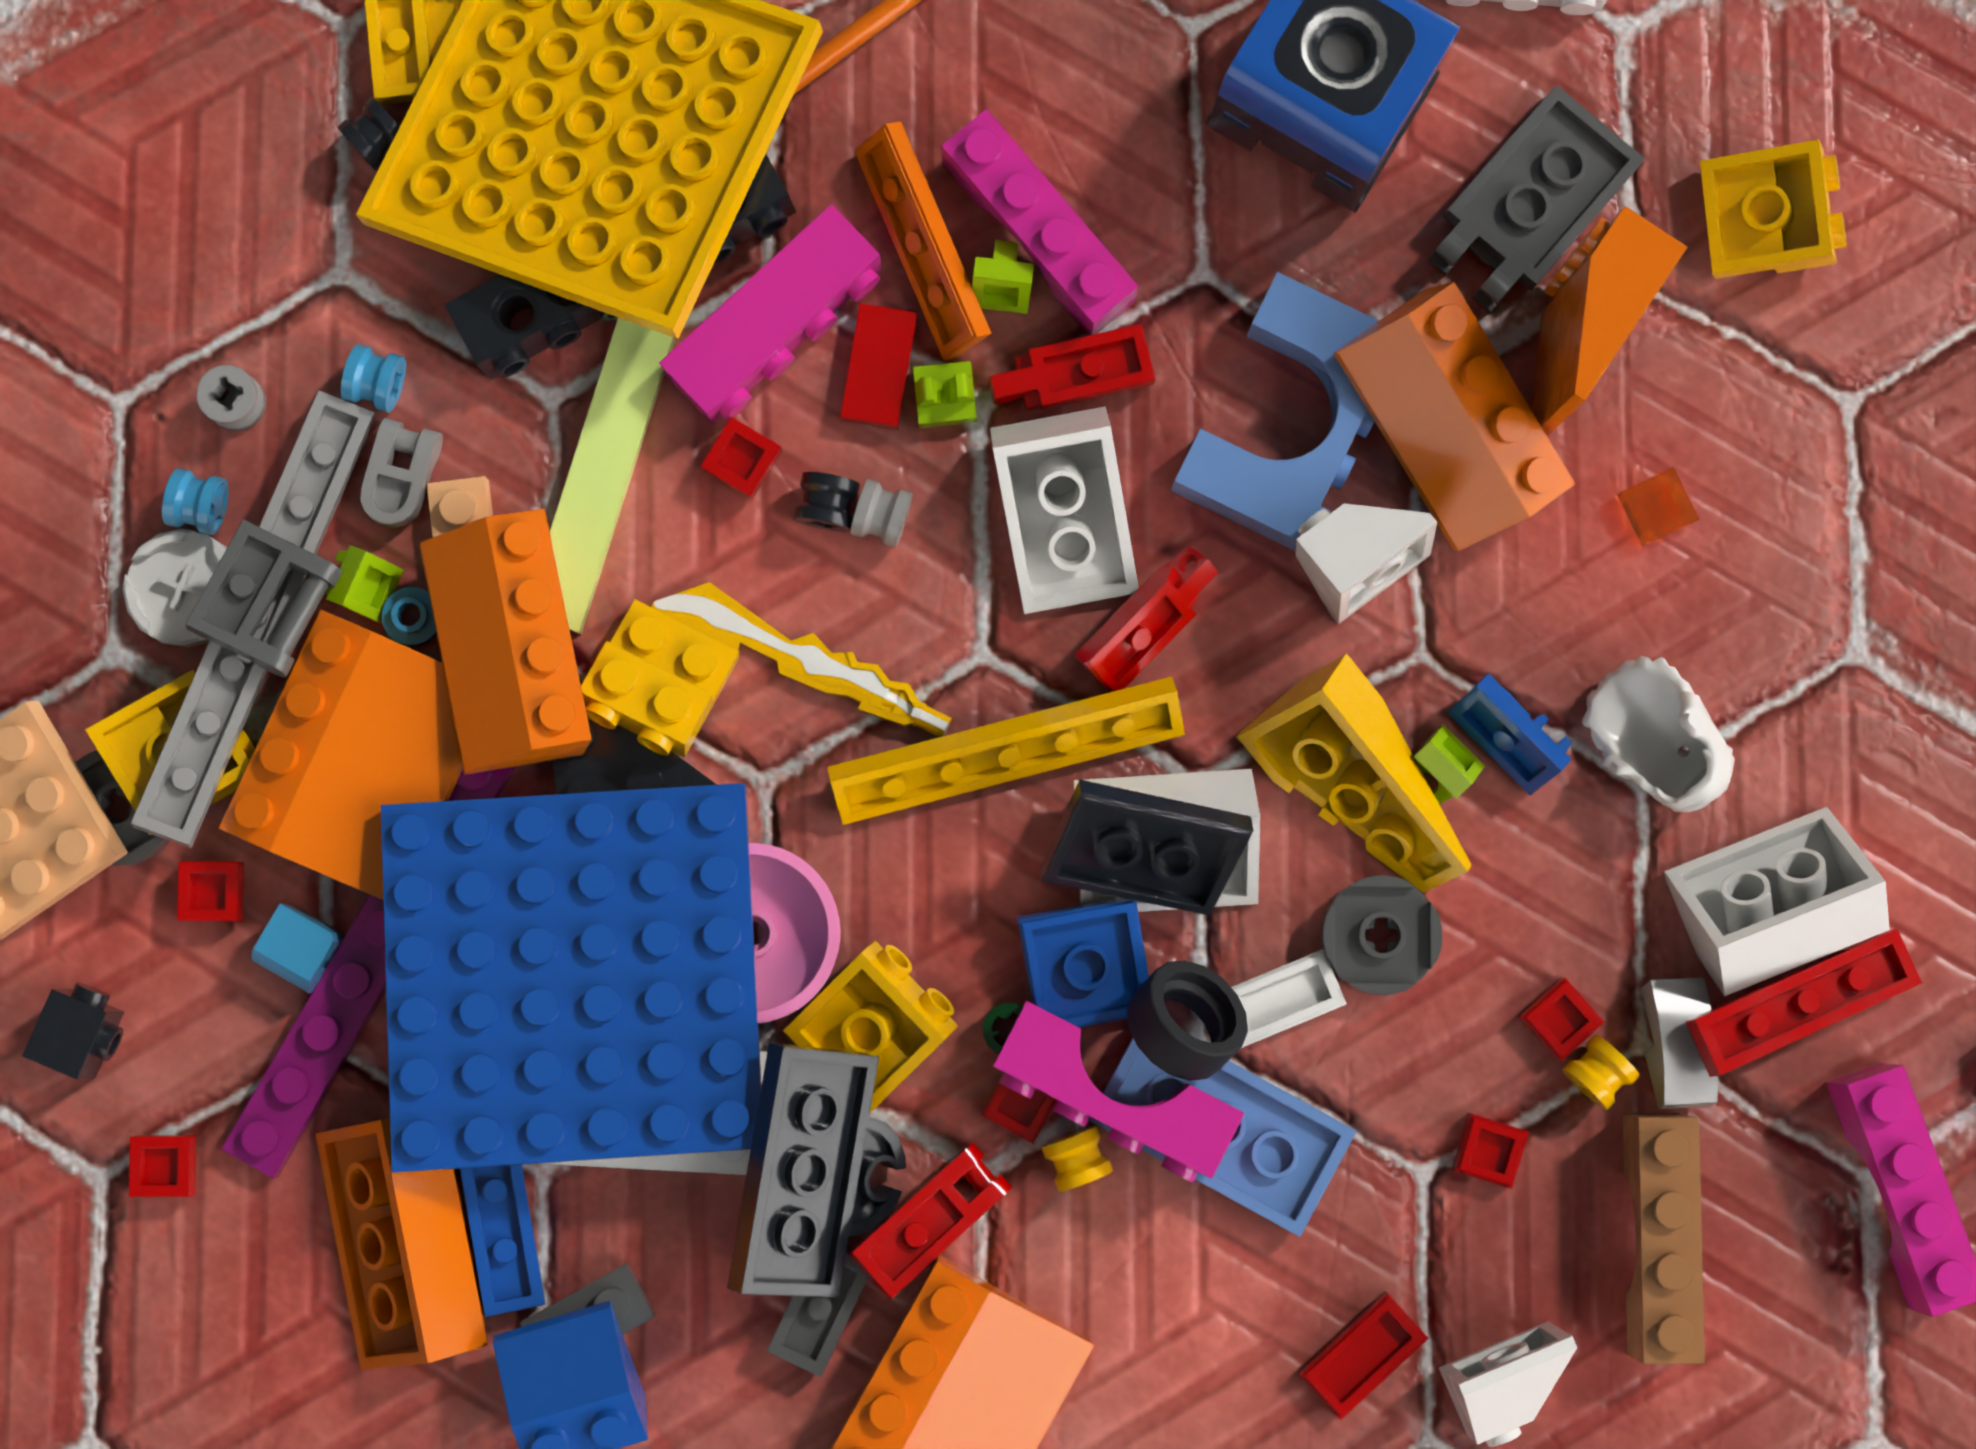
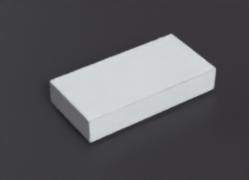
M1323 949L1231 986L1238 995L1247 1016L1248 1033L1241 1048L1347 1004Z

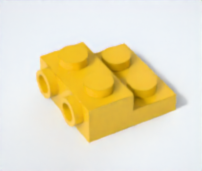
M1819 139L1700 161L1712 275L1715 279L1773 269L1778 274L1837 264L1835 249L1847 247L1842 212L1831 214L1829 192L1840 190L1836 155L1824 156V149Z
M634 599L611 642H605L581 685L587 717L605 728L615 729L619 725L637 734V741L654 753L668 756L671 751L685 758L739 660L740 651Z
M194 670L189 671L85 729L135 812L196 674ZM243 729L210 805L236 791L255 751L254 745Z
M876 940L864 949L783 1030L798 1046L863 1052L879 1056L870 1113L958 1027L950 1018L954 1014V1008L950 1001L934 988H928L924 991L909 975L912 971V965L906 955L892 945H886L882 948Z

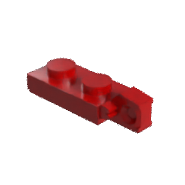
M1137 324L1028 349V354L1014 358L1016 370L992 375L989 377L990 381L988 383L994 406L1024 399L1026 411L1038 408L1045 410L1154 385L1156 378L1142 324Z
M1188 545L1172 560L1158 568V571H1155L1074 656L1106 692L1110 693L1125 689L1195 617L1196 613L1192 607L1198 599L1197 595L1219 572L1206 556Z

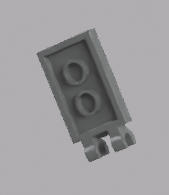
M1556 85L1447 209L1443 218L1455 228L1436 248L1435 253L1429 258L1428 262L1446 276L1469 249L1494 270L1472 298L1490 313L1517 281H1520L1532 291L1638 169L1645 158Z

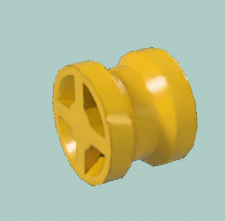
M1594 1035L1586 1043L1587 1052L1579 1060H1570L1562 1070L1583 1094L1600 1108L1607 1111L1615 1103V1093L1622 1085H1632L1640 1075L1635 1067L1617 1049L1602 1037Z
M1096 1125L1070 1133L1041 1146L1045 1158L1054 1162L1057 1170L1054 1181L1058 1192L1082 1186L1113 1172L1110 1160L1101 1156L1097 1146L1100 1134Z

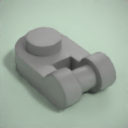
M384 418L381 421L362 483L360 496L363 509L371 519L385 527L399 528L408 525L418 516L427 493V483L430 482L433 468L441 453L443 434L441 432L424 428L421 433L404 429L403 422ZM398 451L413 455L409 470L392 466L394 456Z

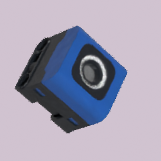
M1270 0L1227 70L1215 105L1207 119L1206 126L1250 152L1257 142L1261 140L1262 145L1311 174L1315 172L1316 175L1311 188L1356 213L1441 72L1439 68L1461 27L1415 0Z

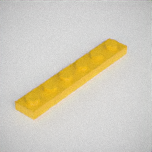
M1171 676L828 766L827 770L842 824L846 825L1184 736L1185 731L1178 692Z

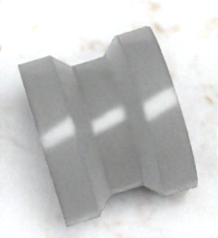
M220 365L210 369L198 384L197 402L199 407L208 418L215 421L219 426L230 431H244L254 427L262 419L266 410V395L262 386L243 369L233 365ZM228 386L229 392L226 394L225 398L222 400H218V398H221L223 396Z
M868 478L856 507L851 526V535L860 538L869 534L880 537L884 545L896 549L908 517L913 492L900 489L895 493L882 488L880 482Z

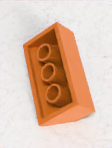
M1455 282L1422 290L1333 353L1454 551H1460L1531 517L1575 485V482Z
M545 508L484 517L420 542L422 562L464 775L583 755L592 738Z
M390 1117L315 1133L360 1369L426 1364L488 1346L485 1331L486 1317L483 1305L479 1301L473 1270L474 1254L467 1240L461 1209L462 1193L459 1185L456 1183L454 1169L392 1173Z

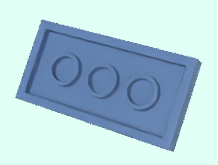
M1132 1037L1102 1093L1110 1099L1123 1104L1149 1105L1170 1097L1182 1086L1189 1084L1244 1112L1245 1114L1213 1178L1211 1179L1198 1172L1195 1180L1301 1237L1357 1131L1231 1061H1228L1208 1079L1189 1081L1169 1075L1150 1062L1137 1047ZM1092 1117L1089 1118V1121L1110 1132L1112 1127ZM1145 1144L1142 1148L1143 1151L1161 1161L1166 1156Z

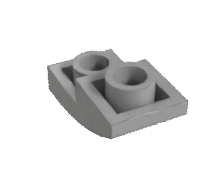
M1705 979L1650 980L1641 988V993L1655 1045L1644 1054L1658 1109L1709 1107L1715 1105L1718 1102V1076H1709L1685 1022L1711 1010Z

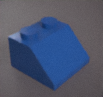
M610 1301L493 1335V1347L510 1425L520 1449H619L648 1440L646 1395Z

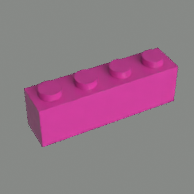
M831 204L659 362L665 376L712 425L722 416L728 421L730 417H735L751 401L752 396L749 394V391L764 377L769 381L774 380L791 365L795 359L791 352L807 337L812 341H816L835 324L838 317L834 312L849 298L858 302L878 284L880 277L877 273L882 269L880 254Z

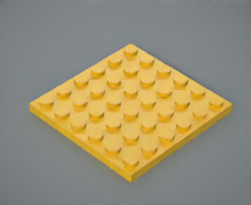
M463 0L356 215L363 225L679 339L823 33L820 21L761 0Z

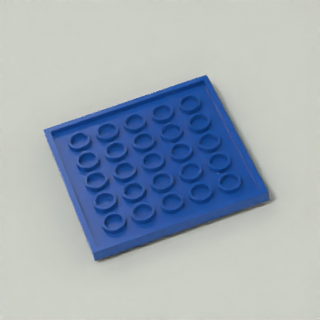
M745 783L381 805L392 1173L751 1150L762 1084Z

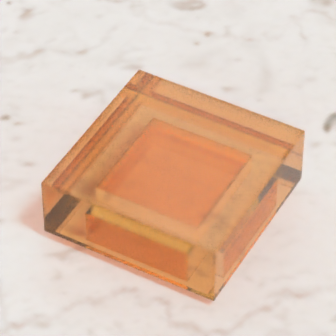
M1674 467L1617 494L1642 547L1699 520Z

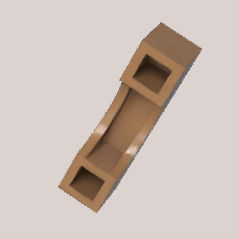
M1622 1114L1624 1176L1631 1192L1636 1232L1634 1275L1631 1287L1626 1294L1627 1355L1643 1364H1705L1699 1117L1684 1114Z

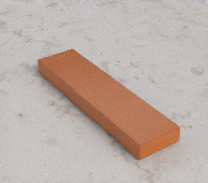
M902 122L886 123L854 151L943 360L958 358L992 333Z

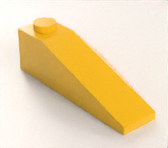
M1347 653L1303 677L1238 734L1237 738L1275 784L1288 793L1293 788L1298 790L1322 808L1318 814L1321 818L1332 826H1335L1340 821L1365 840L1367 852L1423 893L1469 871L1471 863L1383 698Z

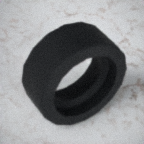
M1187 960L1169 961L1156 969L1133 994L1127 1008L1128 1027L1137 1047L1151 1063L1169 1075L1189 1081L1208 1079L1218 1072L1241 1049L1248 1033L1246 1011L1236 992L1222 977L1207 967ZM1164 998L1180 1002L1194 1011L1205 1024L1211 1038V1043L1196 1039L1183 1031L1171 1018L1164 1003Z

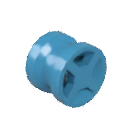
M355 345L344 367L341 380V398L352 403H357L361 400L373 402L377 410L390 413L395 408L404 385L406 375L405 357L394 353L383 357L374 354L369 346Z
M175 469L168 480L163 496L162 519L164 524L179 528L186 523L196 526L200 533L215 535L222 525L228 505L229 485L227 480L217 476H211L206 480L199 479L190 470Z

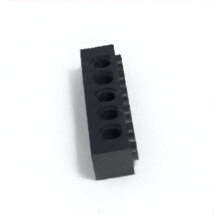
M765 154L714 264L730 257L736 251V245L752 236L765 237L777 232L785 226L788 221L787 217L796 213L790 196L767 154ZM500 274L445 304L475 364L490 380L496 376L505 378L519 373L530 364L529 358L549 347L556 350L572 344L581 336L582 329L600 319L607 322L618 318L574 301H561V296ZM522 309L534 310L532 321L528 326L520 330L510 329V321L515 313Z

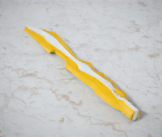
M710 582L656 600L651 605L652 608L736 650L739 649L740 644H743L777 661L779 674L825 694L849 697L859 702L860 705L857 708L859 711L903 727L912 725L937 737H942L946 734L952 721L951 717L927 706L926 703L920 702L909 683L890 681L878 664L857 662L853 652L832 653L814 633L790 640Z

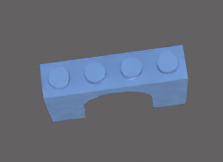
M1277 272L1246 337L1305 365L1320 379L1326 389L1331 406V422L1328 434L1318 447L1303 456L1288 460H1272L1254 455L1200 428L1170 491L1296 552V539L1301 536L1298 532L1301 525L1318 511L1326 509L1321 505L1330 486L1339 490L1342 489L1356 458L1346 454L1355 435L1358 434L1366 438L1375 422L1333 353L1379 320Z

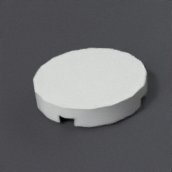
M185 529L157 534L140 546L131 559L133 563L129 567L128 575L125 574L122 588L127 612L138 628L152 638L167 645L189 648L209 643L210 640L187 630L185 623L227 547L207 534Z

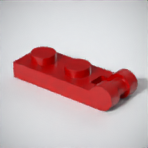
M973 1142L958 1153L942 1170L848 1254L887 1300L893 1299L1012 1188L1001 1174L995 1177L981 1161L985 1155ZM962 1176L978 1192L969 1202L953 1186Z

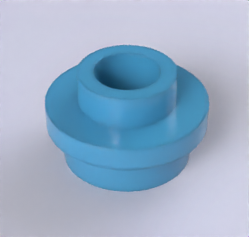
M405 587L395 591L386 600L382 609V624L387 634L393 640L406 646H419L427 643L437 634L428 591L418 587ZM411 605L418 606L421 613L419 621L413 626H405L401 621L403 610Z

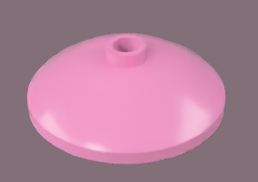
M749 843L753 922L759 923L765 933L762 942L754 945L758 1023H765L788 1016L799 1010L815 997L825 985L832 973L839 953L841 927L838 909L831 891L822 877L808 863L782 848L761 843Z

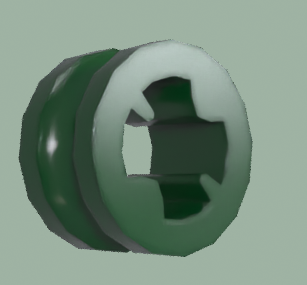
M1002 1003L993 1007L986 1015L983 1023V1037L987 1045L995 1053L999 1054L1003 1045H1000L993 1037L999 1034L998 1030L992 1031L994 1020L998 1016L1008 1019L1013 1012L1020 1014L1023 1006L1015 1003Z

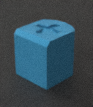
M279 903L252 950L251 960L311 994L344 939L345 934L295 905Z

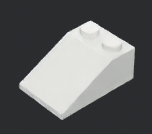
M1106 407L990 428L1024 614L1134 594L1139 589L1112 430Z

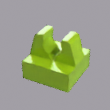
M996 239L993 259L975 257L972 288L981 309L1028 314L1034 264L1017 262L1019 242Z
M971 361L913 367L919 428L977 423Z
M350 545L348 550L339 551L336 555L335 560L342 563L340 569L343 573L334 589H326V599L365 618L381 623L383 606L389 596L395 592L404 569L365 550Z
M1444 724L1426 740L1414 756L1422 773H1431L1438 780V787L1433 791V794L1439 804L1452 797L1457 799L1474 783L1485 767Z

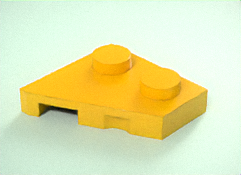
M364 0L374 99L380 105L413 101L463 0Z

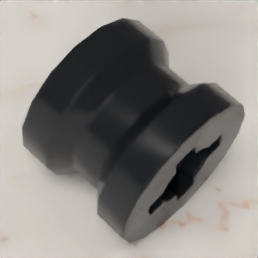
M371 97L363 104V113L355 120L343 121L337 128L362 158L377 172L400 126L377 100Z
M803 472L800 486L805 491L803 503L795 508L793 519L801 524L820 529L841 532L851 531L853 518L849 513L851 500L858 496L860 484L854 480L833 474Z

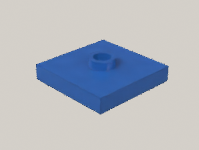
M1116 897L1016 916L1032 1004L1079 1028L1128 1019L1127 1008L1133 994L1149 977L1136 900Z

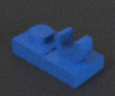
M1489 673L1459 698L1447 711L1530 796L1560 773L1572 760L1565 753L1569 749L1571 741L1565 736L1556 744L1542 730V727L1549 719L1543 714L1532 720L1530 718L1531 715Z

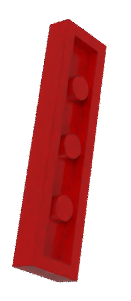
M1897 928L1871 937L1685 1022L1709 1076H1720L1922 984V981Z

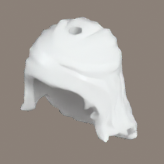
M1640 656L1636 660H1625L1620 664L1619 668L1606 674L1599 682L1596 690L1590 691L1586 701L1587 711L1582 717V723L1585 727L1590 728L1595 746L1603 752L1604 760L1602 765L1612 770L1614 774L1632 780L1642 790L1648 792L1654 799L1668 806L1674 812H1692L1704 808L1728 789L1735 761L1732 755L1733 749L1726 744L1700 697L1694 694L1690 684L1683 680L1677 669L1669 666L1664 658H1657L1653 662L1649 657ZM1684 746L1687 747L1688 750L1682 752L1679 750V748Z

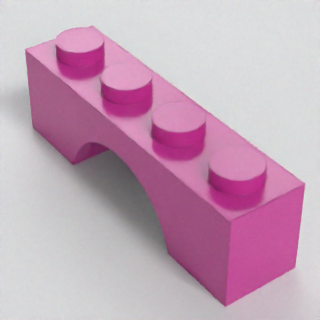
M987 108L941 145L942 166L979 209H983L993 215L1020 243L1044 276L1053 296L1087 336L1098 334L1135 303L1139 287Z
M1028 1001L1025 1002L993 1067L1003 1071L999 1080L1000 1084L1030 1099L1036 1089L1056 1098L1057 1102L1053 1111L1084 1127L1090 1117L1112 1127L1107 1139L1138 1155L1144 1144L1166 1155L1161 1164L1163 1168L1192 1183L1198 1172L1211 1179L1213 1178L1245 1114L1244 1112L1189 1084L1182 1086L1170 1097L1149 1105H1128L1110 1099L1095 1087L1084 1069L1080 1053L1081 1028Z
M1879 1063L1826 1082L1846 1139L1863 1158L1882 1197L1892 1237L1888 1253L1909 1309L1935 1317L1976 1302V1259L1904 1065Z

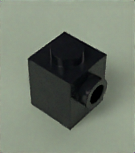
M77 982L73 990L51 989L22 1057L76 1080L95 1078L103 1060L109 1061L120 1045L123 1037V1028L118 1025L124 1011L107 1004L110 999L108 993L86 984Z

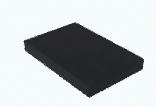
M1079 779L1041 863V881L1210 916L1254 831L1251 816Z

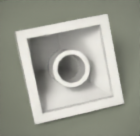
M1344 503L1332 513H1329L1326 509L1318 511L1301 525L1298 530L1301 536L1296 539L1295 556L1328 612L1336 623L1340 624L1431 555L1437 521L1430 513Z
M1547 1321L1439 1367L1466 1434L1477 1445L1486 1441L1488 1447H1495L1510 1442L1521 1435L1519 1427L1535 1419L1575 1353L1577 1345L1573 1336Z

